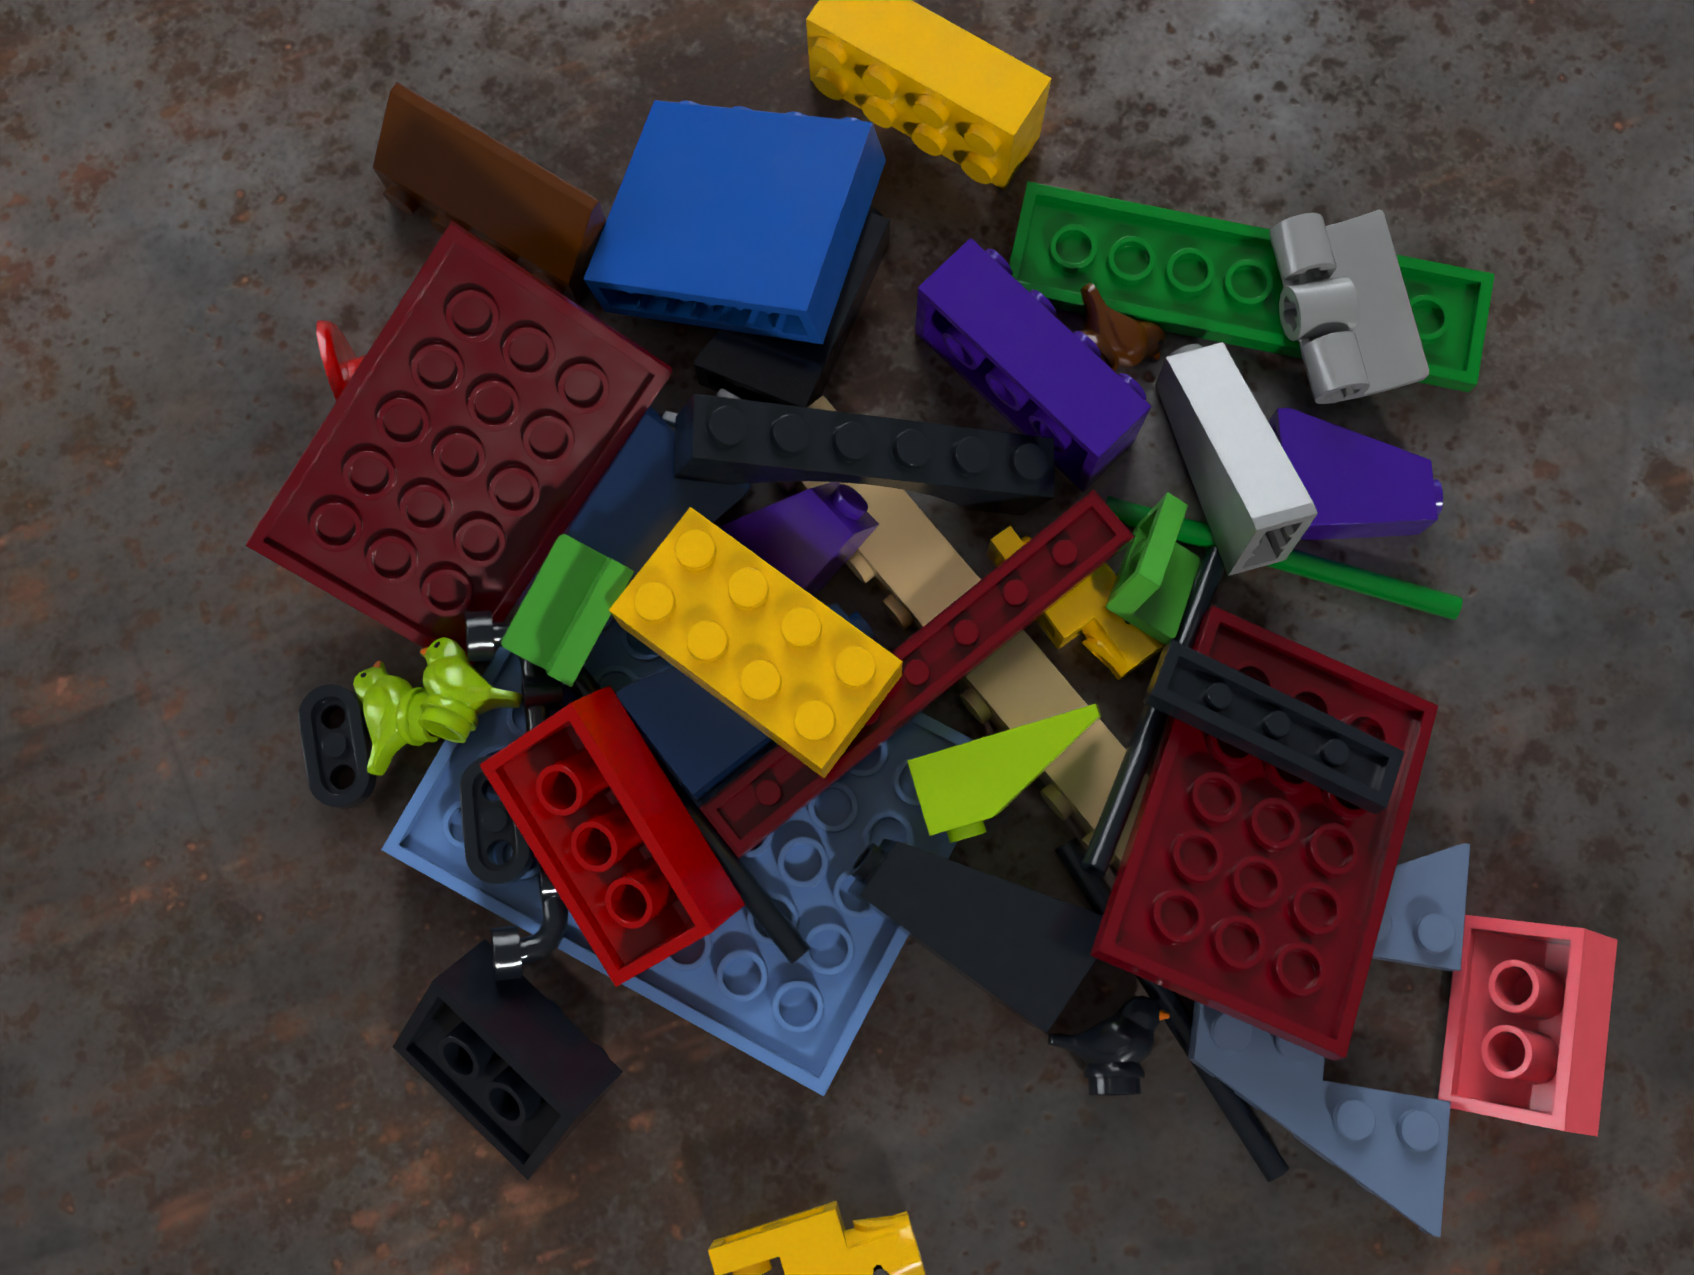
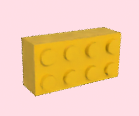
M819 0L806 18L810 80L822 94L833 100L844 99L862 109L865 116L874 124L883 128H890L892 126L911 137L914 144L925 153L932 156H939L941 154L960 165L965 174L974 181L981 184L992 183L1005 191L1040 137L1052 78L912 0Z
M692 507L687 510L609 609L623 629L823 778L827 776L902 676L903 661Z

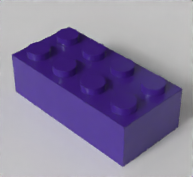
M970 238L918 287L915 333L1021 434L1054 438V465L1084 493L1133 445L1152 406L1145 401L1146 394L1132 377L1125 373L1116 374L1101 360L1099 348L1087 335L1080 331L1071 332L1056 318L1057 313L1054 306L1042 293L1034 289L1026 290L1012 277L1011 267L998 252L990 248L984 250Z

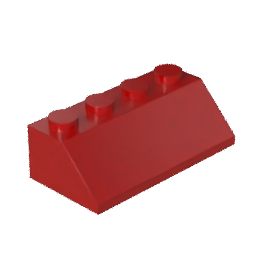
M610 685L571 702L479 764L615 987L712 933L746 905Z

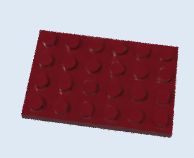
M451 221L252 532L245 546L423 648L429 647L439 638L446 637L455 640L464 649L467 656L464 613L491 610L492 623H502L547 558L557 537L564 533L673 373L672 368Z
M1212 606L1204 614L1193 650L1405 752L1388 806L1377 814L1370 813L1169 716L1090 955L1332 1061L1344 1059L1348 1051L1439 705Z

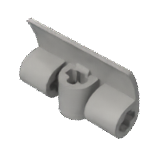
M1378 209L1325 226L1321 214L1304 213L1285 219L1270 229L1269 236L1283 284L1279 301L1281 324L1288 339L1292 341L1298 340L1313 398L1317 404L1336 403L1388 391L1422 381L1429 375V367L1385 214L1382 210Z

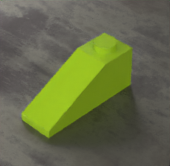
M1095 703L907 760L929 835L946 831L949 843L986 833L983 820L998 815L1101 718L1098 704Z

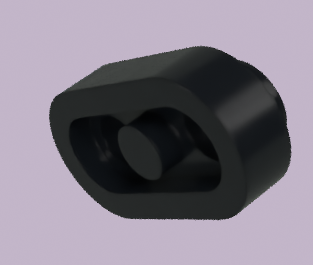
M328 684L317 687L304 698L298 713L308 785L312 794L320 802L340 809L353 808L362 804L370 797L377 780V775L367 772L372 741L364 717L363 703L354 692L342 686ZM338 708H343L345 712L343 724L338 728L331 729L329 726L330 714ZM351 767L355 774L354 781L348 788L341 789L338 784V776L343 769Z
M486 756L470 764L460 781L465 858L471 872L480 880L496 885H507L518 881L528 872L533 862L534 853L502 801H491L488 798L487 789L490 782L479 764L491 757ZM507 841L512 846V857L507 863L498 865L493 859V850L498 843Z

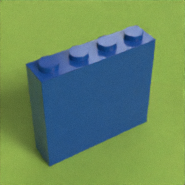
M654 100L583 280L604 311L608 313L823 344L886 162L873 122H864L853 117L835 119L807 116L800 112L776 113L756 111L743 106L727 108L700 105L692 101L677 103Z

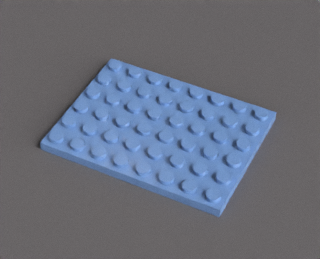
M612 614L584 663V667L601 688L610 685L615 693L628 684L674 667L623 629ZM499 647L494 660L490 662L482 677L495 688L514 691L522 695L519 658L516 654L503 647ZM562 683L564 708L571 702L578 700V698L568 685ZM521 703L519 708H495L478 716V726L475 731H470L465 743L444 741L381 850L527 932L535 934L542 925L543 919L537 858L534 855L528 872L514 883L496 885L477 878L469 869L465 858L460 801V781L468 766L477 759L493 756L526 733L523 703ZM624 707L644 741L698 808L777 745L774 742L698 801L689 792ZM550 711L551 716L558 711ZM921 712L742 858H739L811 947L808 952L792 965L746 907L743 906L712 933L622 984L824 1096L908 935L847 891L856 879L850 875V871L855 861L868 845L874 843L879 846L883 839L899 841L946 859L950 857L957 841L949 843L946 831L929 835L907 760L973 741V739ZM490 783L487 789L488 798L491 801H499L500 798ZM503 841L495 846L493 859L498 865H503L511 859L513 850L510 843ZM569 912L567 932L558 949L609 977Z

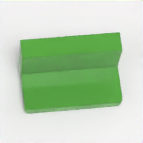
M1169 492L1134 528V539L1127 547L1105 606L1108 610L1164 645H1167L1177 635L1200 565V558L1196 554L1176 542L1188 505Z
M566 534L559 535L501 640L502 647L545 669L549 676L572 687L611 615L609 609L625 590L634 570Z

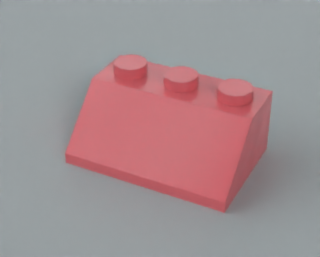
M1465 915L1461 971H1453L1438 1100L1450 1101L1451 1109L1598 1137L1618 940L1585 928Z

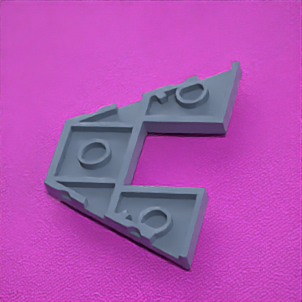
M1462 843L1396 865L1372 959L1450 972L1461 971L1470 844ZM1194 1001L1188 1055L1190 1061L1212 1077L1218 1078L1248 1104L1257 1110H1261L1291 1132L1294 1138L1328 1163L1337 1166L1352 1177L1359 1186L1369 1193L1375 1194L1418 1226L1420 1231L1425 1234L1441 1237L1450 1101L1323 1081L1325 1057Z

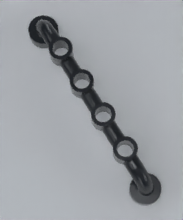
M491 610L465 612L468 662L494 660V648L502 647L501 640L510 624L492 623ZM518 656L521 666L522 703L527 733L551 717L550 711H559L563 708L562 682L549 676L545 669ZM539 861L538 883L543 912L542 925L535 934L526 938L519 937L518 926L491 928V949L495 981L522 978V965L546 958L559 947L567 932L569 910Z

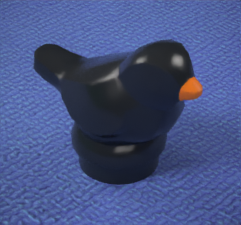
M1144 995L1134 996L1126 1001L1115 1014L1085 1032L1077 1035L1049 1034L1048 1044L1073 1052L1087 1064L1083 1076L1084 1079H1088L1089 1095H1140V1078L1145 1077L1141 1062L1152 1052L1156 1028L1161 1022L1168 1020L1170 1014L1162 1010L1153 999Z

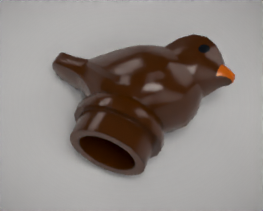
M1087 283L1080 289L1086 309L1084 330H1080V332L1087 335L1097 345L1101 352V360L1114 372L1117 371L1118 367L1128 368L1135 366L1144 357L1159 360L1160 350L1165 341V333L1159 325L1150 321L1135 320L1111 309L1105 304L1098 289L1092 283Z

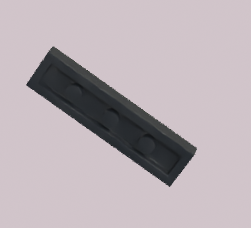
M1173 639L1163 648L1142 701L1167 715L1373 814H1377L1387 808L1405 753L1380 739Z

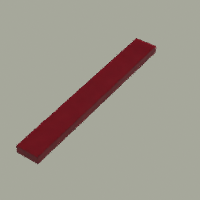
M1093 489L891 652L903 661L902 676L825 778L777 744L699 807L735 855L738 858H742L1129 545L1134 539L1133 534Z

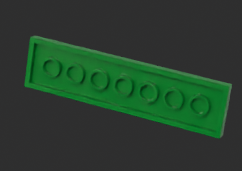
M1027 181L1009 266L1013 272L1012 277L1026 290L1034 289L1042 293L1055 309L1086 315L1080 289L1087 283H1092L1098 289L1108 307L1135 320L1155 323L1163 331L1303 359L1298 340L1292 341L1288 339L1281 324L1279 301L1283 284L1269 236L1270 229ZM1396 254L1429 367V375L1424 380L1419 381V383L1469 393L1478 383L1495 274Z

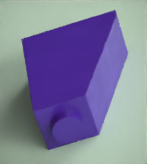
M1277 408L1269 419L1268 423L1318 512L1299 541L1420 535L1438 520V516L1443 508V489L1440 481L1433 479L1432 462L1430 459L1292 408Z
M829 482L802 491L721 525L719 528L815 597L879 526V523L867 512V502L856 490L839 482Z

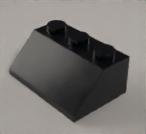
M486 939L432 981L393 1045V1048L527 1180L539 1170L597 1106L623 1073L609 1059L603 1048L586 1037L563 1014L556 1003L547 999L523 975L522 978L495 981L491 944Z

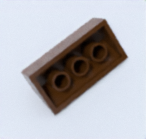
M396 82L389 93L373 163L374 171L386 188L383 192L384 197L396 208L408 215H413L417 210L431 218L432 226L442 235L450 222H455L577 305H580L590 291L583 279L606 223L599 200Z

